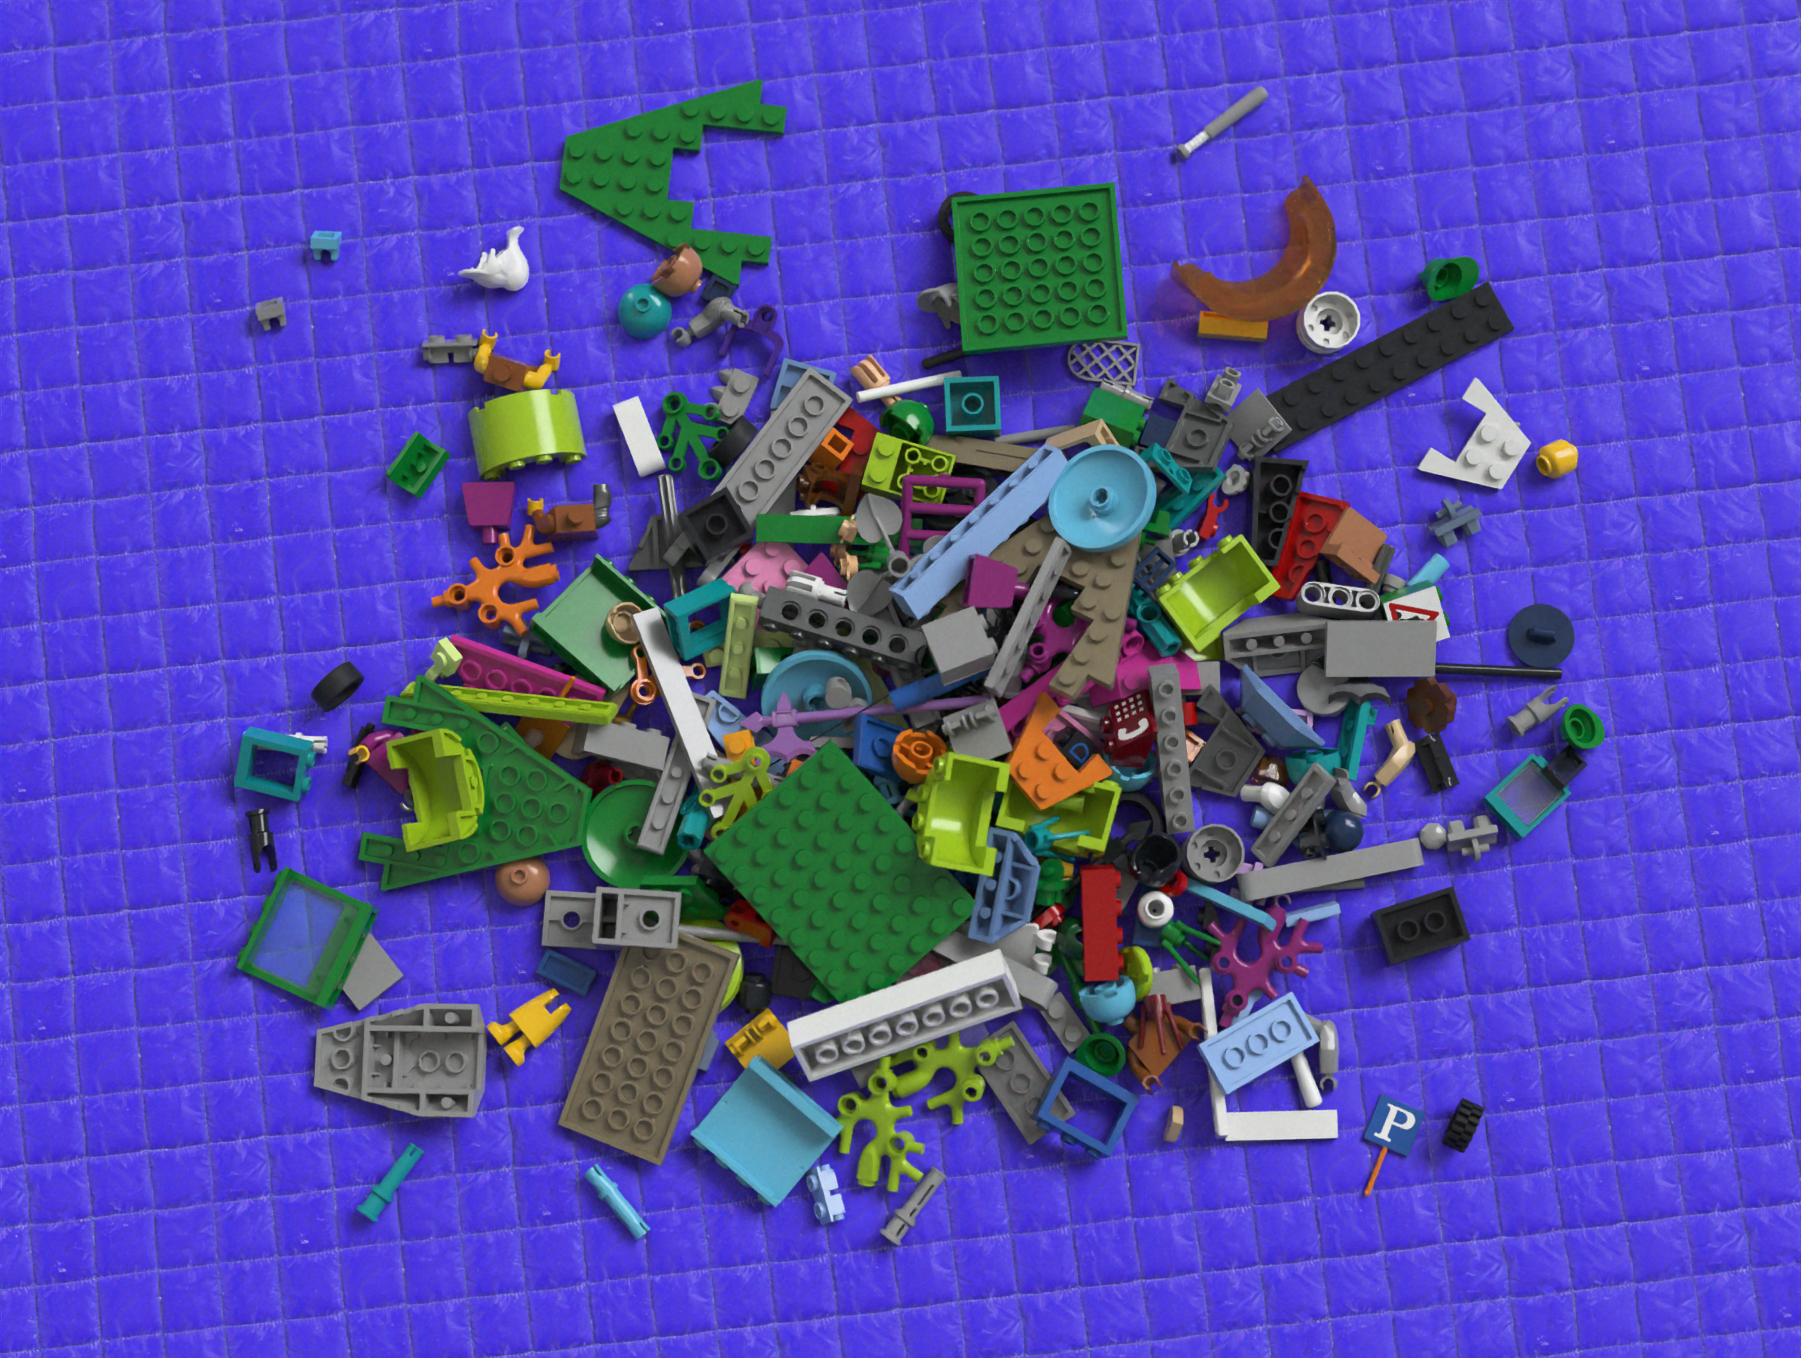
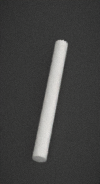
M960 370L864 390L857 392L856 397L857 401L861 403L944 385V378L962 377Z

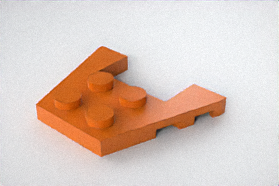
M1040 692L1035 700L1037 703L1025 721L1026 725L1023 732L1016 739L1012 747L1013 751L1010 752L1005 762L1011 764L1009 778L1037 811L1044 810L1093 785L1095 781L1099 782L1113 774L1112 769L1099 754H1093L1076 771L1045 735L1043 729L1061 711L1046 692Z

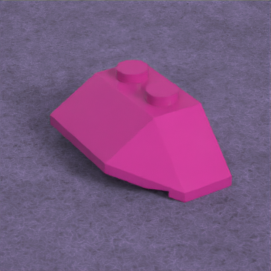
M1144 641L1141 650L1117 667L1115 684L1112 691L1098 684L1089 688L1092 708L1108 706L1142 689H1149L1147 666L1175 663L1179 672L1181 693L1201 690L1197 662L1180 649L1170 657H1161L1150 641Z

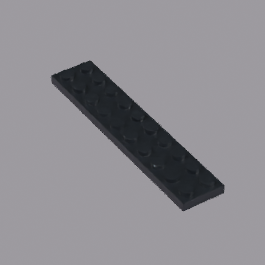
M1489 282L1266 396L1268 401L1292 429L1288 435L1272 448L1274 455L1512 332L1514 326Z

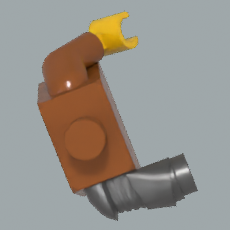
M597 484L593 486L594 504L555 506L546 514L543 511L544 499L539 498L538 501H532L528 498L527 514L532 516L538 531L546 534L547 542L599 539L598 529L607 526L612 520L609 518V508L611 507L613 495L609 489V484Z

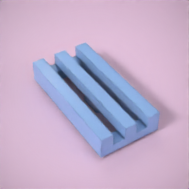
M1333 900L1287 912L1285 914L1287 919L1284 925L1287 927L1296 926L1299 917L1312 922L1339 915L1341 913L1339 903Z

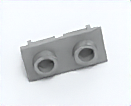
M471 334L456 335V339H445L444 335L428 336V340H424L422 343V347H428V350L423 351L424 361H429L430 364L449 363V353H453L454 363L474 362L478 349H473V346L478 344L479 338H472Z

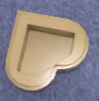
M1175 1105L1170 1107L1164 1131V1141L1171 1143L1177 1141L1183 1126L1182 1107Z

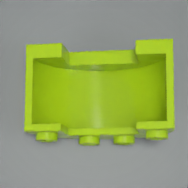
M550 389L510 394L484 402V409L479 410V407H474L467 414L480 479L485 478V481L500 479L501 475L507 474V467H509V470H518L524 468L526 463H550L553 461L552 458L555 457L559 458L560 463L565 462L567 465L579 463L582 461L581 458L587 457L575 395L571 391L560 389L558 394H551Z
M1230 534L1217 543V549L1204 558L1198 555L1187 563L1188 570L1183 574L1180 571L1176 572L1166 580L1168 583L1155 592L1157 595L1155 600L1195 653L1200 652L1215 640L1221 630L1250 607L1260 604L1280 588V585L1242 534L1234 538Z
M439 728L386 742L387 758L391 770L408 769L409 785L414 800V812L418 822L402 824L403 841L407 852L465 839L476 831L478 827L476 823L477 818L483 815L484 787L477 761L470 748L464 749L460 743L462 738L448 729Z
M946 752L934 759L933 766L925 779L924 785H920L918 788L917 801L919 803L917 813L912 820V828L916 830L917 835L916 842L919 857L925 863L993 876L997 848L986 846L994 793L1006 792L1011 764L952 752Z
M1009 778L1007 790L1004 793L996 821V827L1016 832L1024 842V836L1029 825H1037L1047 819L1059 816V821L1045 827L1052 834L1089 830L1091 833L1089 836L1080 834L1077 838L1054 840L1053 845L1049 847L1048 851L1077 857H1087L1088 852H1094V857H1100L1105 853L1122 788L1113 781L1103 780L1102 783L1095 781L1094 785L1075 793L1085 796L1082 813L1060 808L1053 810V806L1037 811Z

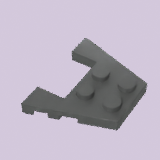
M1168 378L1159 396V401L1161 404L1183 411L1165 449L1169 451L1173 460L1180 467L1185 468L1190 473H1214L1235 428L1234 421L1208 403L1204 404L1187 389L1184 390L1177 385L1176 381ZM1136 445L1133 452L1140 454L1146 448ZM1152 461L1147 464L1152 472H1162Z
M1209 683L1196 706L1220 722L1189 767L1190 785L1236 798L1266 750L1216 688ZM1157 765L1152 775L1156 778H1158Z

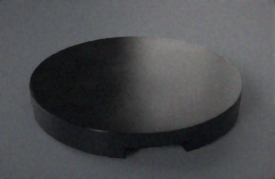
M980 467L956 468L957 471L952 472L950 477L985 480V499L999 487L992 474ZM947 488L942 504L973 505L974 489ZM921 514L926 526L934 531H951L966 517Z

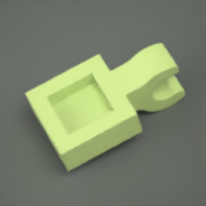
M447 637L437 642L430 656L434 665L427 670L425 676L435 682L439 676L443 679L454 674L460 665L463 657Z

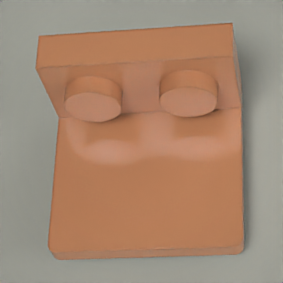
M1346 507L1319 553L1358 582L1376 584L1380 574L1372 569L1374 567L1372 562L1385 542L1387 534L1353 508Z

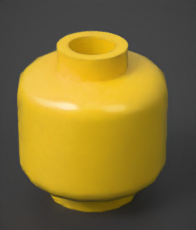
M1559 439L1541 447L1538 451L1536 458L1538 470L1542 475L1552 479L1569 474L1577 467L1578 451L1574 445L1566 440Z

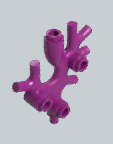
M1061 584V585L1058 587V588H1066V589H1068V588H1067L1066 586H1064L1063 584ZM1049 598L1031 637L1041 636L1042 643H1035L1028 649V659L1024 663L1025 668L1018 676L1024 683H1027L1034 674L1039 675V673L1047 671L1051 667V659L1056 654L1065 652L1070 655L1091 625V623L1075 616V620L1070 626L1060 627L1053 622L1052 613L1063 599ZM1126 618L1124 629L1135 631L1137 620Z
M1271 904L1270 908H1266L1265 913L1275 919L1277 924L1273 932L1261 926L1258 927L1257 939L1260 956L1253 963L1242 961L1237 955L1236 950L1238 941L1248 921L1237 917L1232 930L1228 933L1223 932L1214 921L1206 927L1207 931L1221 942L1218 946V953L1210 960L1211 970L1217 975L1226 974L1233 978L1232 991L1226 993L1223 998L1224 1005L1221 1010L1224 1013L1219 1021L1220 1026L1224 1028L1230 1027L1233 1018H1238L1240 1012L1247 1007L1248 995L1253 990H1261L1270 1001L1279 995L1269 981V975L1272 971L1275 970L1283 975L1294 973L1304 979L1306 978L1310 969L1299 964L1297 956L1302 953L1322 954L1321 942H1307L1303 939L1310 923L1309 921L1299 917L1288 943L1285 946H1281L1278 944L1277 938L1287 919L1285 916L1287 911ZM1283 957L1289 959V967L1282 965L1281 960ZM1220 958L1226 959V968L1219 966ZM1233 996L1240 998L1241 1003L1239 1006L1232 1003Z

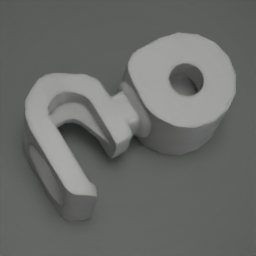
M833 677L826 682L825 700L830 707L843 709L867 706V701L855 697L852 699L851 687L844 678ZM855 719L844 722L842 730L847 733L855 730L856 721L851 723Z

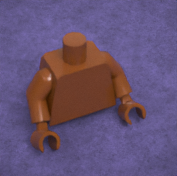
M1132 1012L1122 1024L1134 1036L1126 1045L1128 1048L1126 1057L1131 1073L1143 1084L1147 1093L1152 1096L1154 1094L1150 1087L1153 1084H1158L1160 1088L1163 1087L1158 1077L1181 1051L1166 1014V1018H1162L1166 1055L1162 1056L1160 1052L1155 1020H1148L1146 1022L1144 1047L1139 1049L1140 1019ZM1173 1015L1184 1047L1190 1042L1191 1038L1197 1043L1203 1042L1197 1037L1199 1031L1203 1030L1208 1033V1030L1202 1024L1193 1023L1181 1016Z

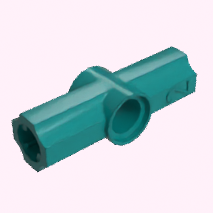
M1133 583L1128 613L1133 619L1137 620L1139 633L1149 639L1161 657L1174 655L1182 646V641L1162 616L1160 606L1152 602L1149 597L1146 599L1141 595L1144 592L1140 589L1136 591L1133 588L1135 586Z
M697 784L694 786L691 797L684 802L680 809L683 820L677 833V844L682 849H690L692 851L700 847L706 829L715 821H711L706 807L699 802L700 791Z

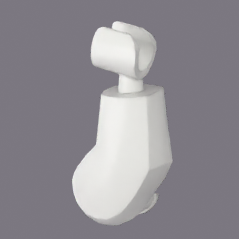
M1267 782L1263 786L1243 785L1240 796L1244 802H1260L1268 811L1276 815L1290 796V793L1276 783ZM1326 796L1317 809H1324Z

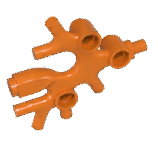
M529 524L525 525L522 541L517 547L511 546L508 533L499 534L500 547L495 553V559L499 565L494 569H487L478 557L472 558L468 564L475 572L476 579L466 586L461 583H455L448 590L443 591V595L431 597L433 608L446 605L447 608L454 607L458 611H465L471 607L473 601L481 603L478 616L486 628L496 630L506 621L513 626L520 637L525 636L529 630L521 620V615L525 612L539 609L537 599L506 604L500 600L498 590L506 582H513L526 588H541L553 585L555 581L560 580L556 564L546 563L531 568L523 566L525 559L554 552L552 541L535 545L533 540L536 527Z

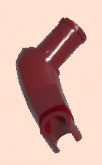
M598 759L587 764L578 780L592 789V799L603 791L608 783L611 785H618L617 782L621 783L623 772L618 767H611L606 760Z

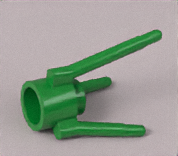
M1171 920L1159 935V938L1163 941L1161 946L1169 951L1189 978L1196 985H1199V979L1174 947L1180 949L1184 945L1203 960L1209 961V957L1187 941L1188 935L1185 932L1217 946L1221 942L1186 926L1179 920L1176 923Z

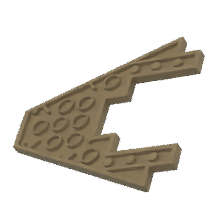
M1048 513L996 547L990 553L989 558L1017 568L1016 581L1031 584L1037 576L1055 537L1063 538L1055 530ZM1142 531L1125 545L1106 552H1087L1067 543L1072 553L1059 580L1082 590V593L1072 605L1071 612L1073 615L1091 623V625L1049 683L1051 691L1075 701L1089 680L1111 691L1114 688ZM965 579L954 586L949 595L935 604L944 609L938 619L966 609L961 608ZM975 609L977 614L980 612L981 609Z

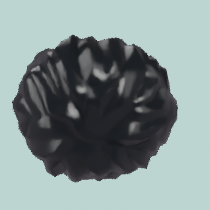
M1152 832L1146 835L1134 847L1129 855L1127 866L1134 880L1146 886L1162 887L1177 874L1183 854H1181V848L1178 847V844L1171 835L1164 832Z

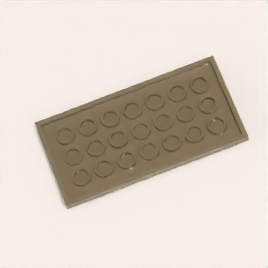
M643 917V923L647 927H654L658 924L654 920ZM679 931L678 950L623 946L558 1124L657 1165H663L740 954Z

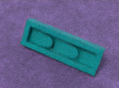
M1216 467L1214 473H1190L1192 484L1189 494L1165 510L1170 512L1169 527L1171 532L1176 530L1228 478L1218 467Z
M1351 699L1344 711L1337 748L1341 756V768L1349 772L1348 781H1356L1366 727L1375 726L1378 710L1371 707L1372 700L1369 699L1360 706Z

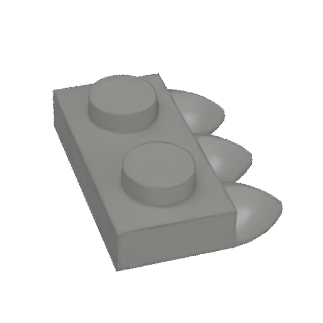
M736 368L734 370L724 369L718 371L720 379L727 386L710 388L712 395L719 403L704 404V406L708 404L715 405L721 412L718 421L728 426L741 415L745 416L760 382V378ZM715 410L709 411L708 416L712 417Z

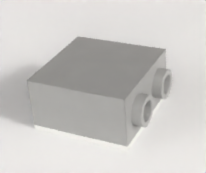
M974 606L921 626L924 640L928 645L929 652L944 686L992 668L995 662L994 654L998 653V649L993 637L987 638L985 630H988L984 615H978Z

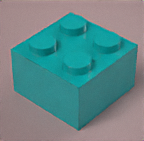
M999 376L944 378L946 436L970 438L1001 436Z

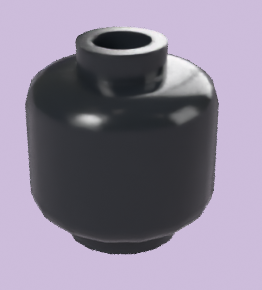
M747 972L743 974L739 990L735 996V1002L738 1007L745 1009L746 1014H761L762 1009L768 1008L772 1003V982L765 978L766 975L764 973Z

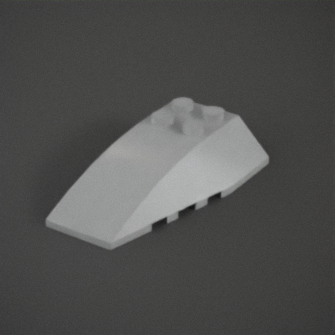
M423 1003L415 1005V1007L391 1011V1013L318 1029L316 1034L314 1086L420 1117L474 1118L485 1091L487 1032L480 1005Z

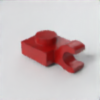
M1211 494L1206 499L1205 511L1201 515L1196 528L1199 542L1204 543L1209 538L1215 536L1219 525L1216 519L1219 513L1227 509L1229 503L1227 499L1222 501L1220 507H1216L1213 504L1215 494Z

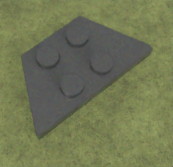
M662 515L651 516L644 536H642L634 558L629 564V572L669 570L668 562L663 559L666 553ZM689 548L683 554L685 569H701L709 566L704 567L698 555ZM733 558L726 567H731L735 563Z

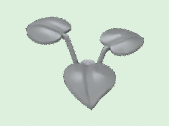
M866 494L857 508V530L860 536L869 543H876L882 538L884 539L890 551L886 560L889 570L881 573L879 576L871 570H862L855 573L848 581L846 590H848L849 610L867 616L874 615L883 610L893 597L888 590L892 586L891 583L883 580V578L907 575L911 566H914L917 561L945 536L936 535L926 539L923 543L924 554H918L909 560L904 552L894 550L888 535L895 534L901 527L902 514L900 509L889 499Z

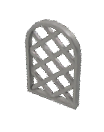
M1122 341L1098 342L1090 347L1087 344H1082L1086 350L1080 355L1074 351V348L1079 344L1072 345L1067 356L1068 367L1071 373L1078 379L1101 383L1102 379L1098 378L1106 374L1110 379L1109 381L1122 386L1129 385L1135 387L1137 368L1139 366L1140 344ZM1103 343L1114 344V346L1108 350ZM1100 345L1105 353L1097 358L1091 350ZM1122 346H1129L1133 348L1126 352ZM1118 347L1124 355L1116 360L1110 352ZM1137 349L1134 362L1129 355ZM1071 353L1075 356L1072 361H1070ZM1089 353L1094 361L1086 366L1081 358ZM1106 355L1113 361L1107 368L1100 362ZM1127 358L1132 365L1124 371L1119 362ZM1076 361H1079L1083 366V369L1078 373L1072 367V364ZM1097 363L1103 371L1094 376L1089 368ZM1116 365L1121 374L1113 378L1108 371ZM1134 368V375L1132 381V379L1128 376L1127 373ZM1087 371L1091 378L1082 376L1081 374ZM1124 376L1128 380V382H1121L1118 380Z

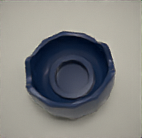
M1343 809L1331 811L1325 816L1326 825H1322V832L1325 831L1327 833L1329 849L1338 853L1353 851L1361 844L1364 831L1362 822L1358 817Z

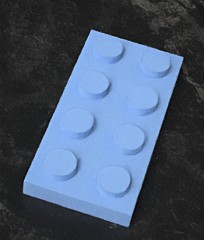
M1290 992L1196 1047L1223 1095H1226L1320 1040L1293 992Z

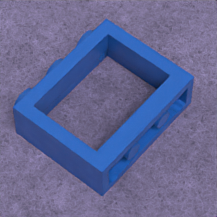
M1067 1056L1059 1060L1030 1118L1037 1122L1036 1126L1041 1128V1130L1048 1133L1054 1131L1061 1135L1060 1140L1073 1147L1077 1144L1085 1149L1084 1153L1087 1156L1099 1160L1100 1158L1104 1159L1111 1156L1140 1097ZM1066 1076L1122 1106L1104 1144L1048 1113Z

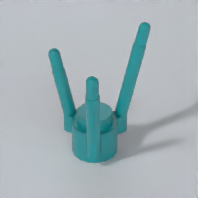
M1055 816L1037 825H1029L1024 836V843L1033 856H1046L1073 862L1075 860L1073 856L1048 851L1049 847L1053 845L1054 840L1077 838L1080 834L1089 836L1091 832L1084 830L1052 834L1045 827L1060 820L1059 816Z

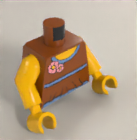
M483 329L481 333L479 348L474 360V369L484 375L483 381L517 392L539 390L544 386L552 371L559 369L560 353L552 357L550 356L551 350H546L543 365L540 367L492 352L498 334L495 332L494 337H489L485 334L486 329Z

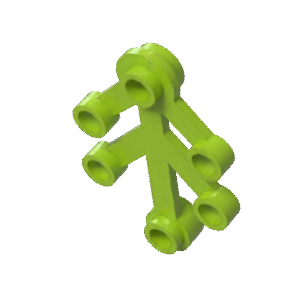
M751 747L744 753L743 759L726 765L717 764L712 768L710 777L716 783L724 782L728 775L745 771L741 780L714 789L705 788L699 795V802L705 807L712 806L716 800L734 795L723 819L716 821L711 829L713 840L719 836L717 834L718 830L725 831L733 824L744 800L748 810L758 802L751 785L755 776L763 791L761 799L773 789L767 773L771 759L765 749ZM758 758L761 764L754 765L751 759ZM721 770L724 776L717 777L714 771ZM710 794L713 800L706 801L703 795Z

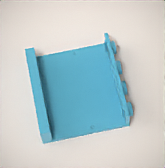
M758 1054L750 1061L745 1071L690 1134L695 1137L693 1141L698 1147L704 1151L709 1149L716 1156L714 1159L720 1166L725 1169L731 1168L737 1174L736 1179L747 1188L753 1187L758 1192L757 1197L768 1206L772 1204L777 1207L841 1132L844 1126Z

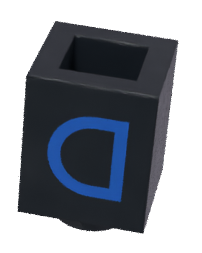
M1066 726L1054 737L1053 744L1077 771L1093 754L1100 753L1079 730Z

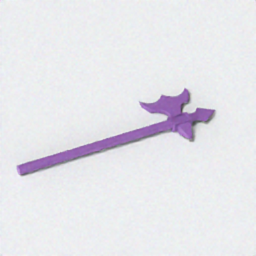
M783 692L777 704V711H772V715L761 716L756 711L738 724L756 733L763 727L773 726V729H778L774 740L762 745L761 748L765 749L770 757H778L788 764L797 755H812L816 752L811 741H804L795 735L794 727H799V724L844 720L868 706L799 713L797 709H793L786 692ZM990 695L927 700L924 704H918L899 713L896 712L893 704L874 705L861 713L876 717L969 708L990 700ZM756 758V765H758L761 761Z

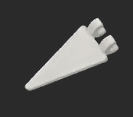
M964 921L955 931L968 937L971 921ZM1027 923L995 944L972 940L994 951L1000 949L1004 956L1040 974L1047 975L1053 956L1047 953L1035 954L1037 946L1042 950L1051 951L1057 932L1049 929L1039 930L1038 924Z

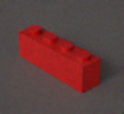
M1113 864L1080 866L1083 977L1085 981L1119 980V972L1124 971L1123 955H1118V944H1123L1122 927H1117V917L1122 916L1121 900H1116V889H1121L1120 872H1115Z

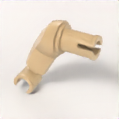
M1400 719L1383 725L1393 748L1386 761L1374 774L1376 780L1368 782L1363 788V792L1370 785L1376 788L1377 792L1371 799L1379 795L1382 785L1389 786L1404 771L1416 752L1415 743L1408 741Z

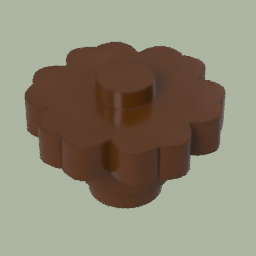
M1435 677L1416 680L1414 687L1407 690V697L1405 699L1407 707L1410 708L1408 717L1416 728L1423 727L1427 734L1442 732L1446 730L1447 724L1454 721L1457 698L1448 689L1445 682L1438 683Z

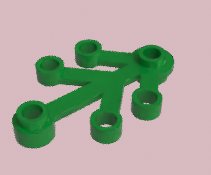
M681 392L667 394L662 402L663 412L667 416L662 432L656 440L661 450L668 452L674 448L675 440L672 434L676 422L678 421L681 426L674 454L668 461L669 468L677 474L685 471L687 463L684 457L690 443L700 461L698 467L699 475L707 482L717 481L722 475V466L709 456L699 436L713 438L720 442L722 440L720 439V434L722 432H727L728 434L730 430L725 426L717 428L693 423L687 414L703 416L708 422L714 423L721 416L720 410L713 404L704 406L690 403L688 398ZM680 402V406L673 410L674 404ZM715 410L714 415L708 417L709 411ZM669 439V443L666 446H662L663 441ZM680 460L681 465L678 468H674L675 462ZM712 468H716L715 473L709 476V471Z

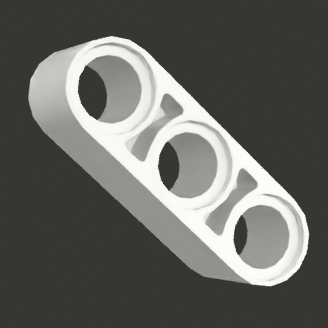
M636 396L612 405L640 478L665 469L666 466L639 397Z

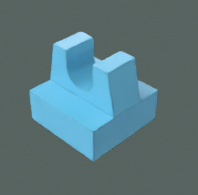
M314 231L310 238V244L315 260L322 258V250L325 249L330 251L331 260L338 259L342 243V232Z

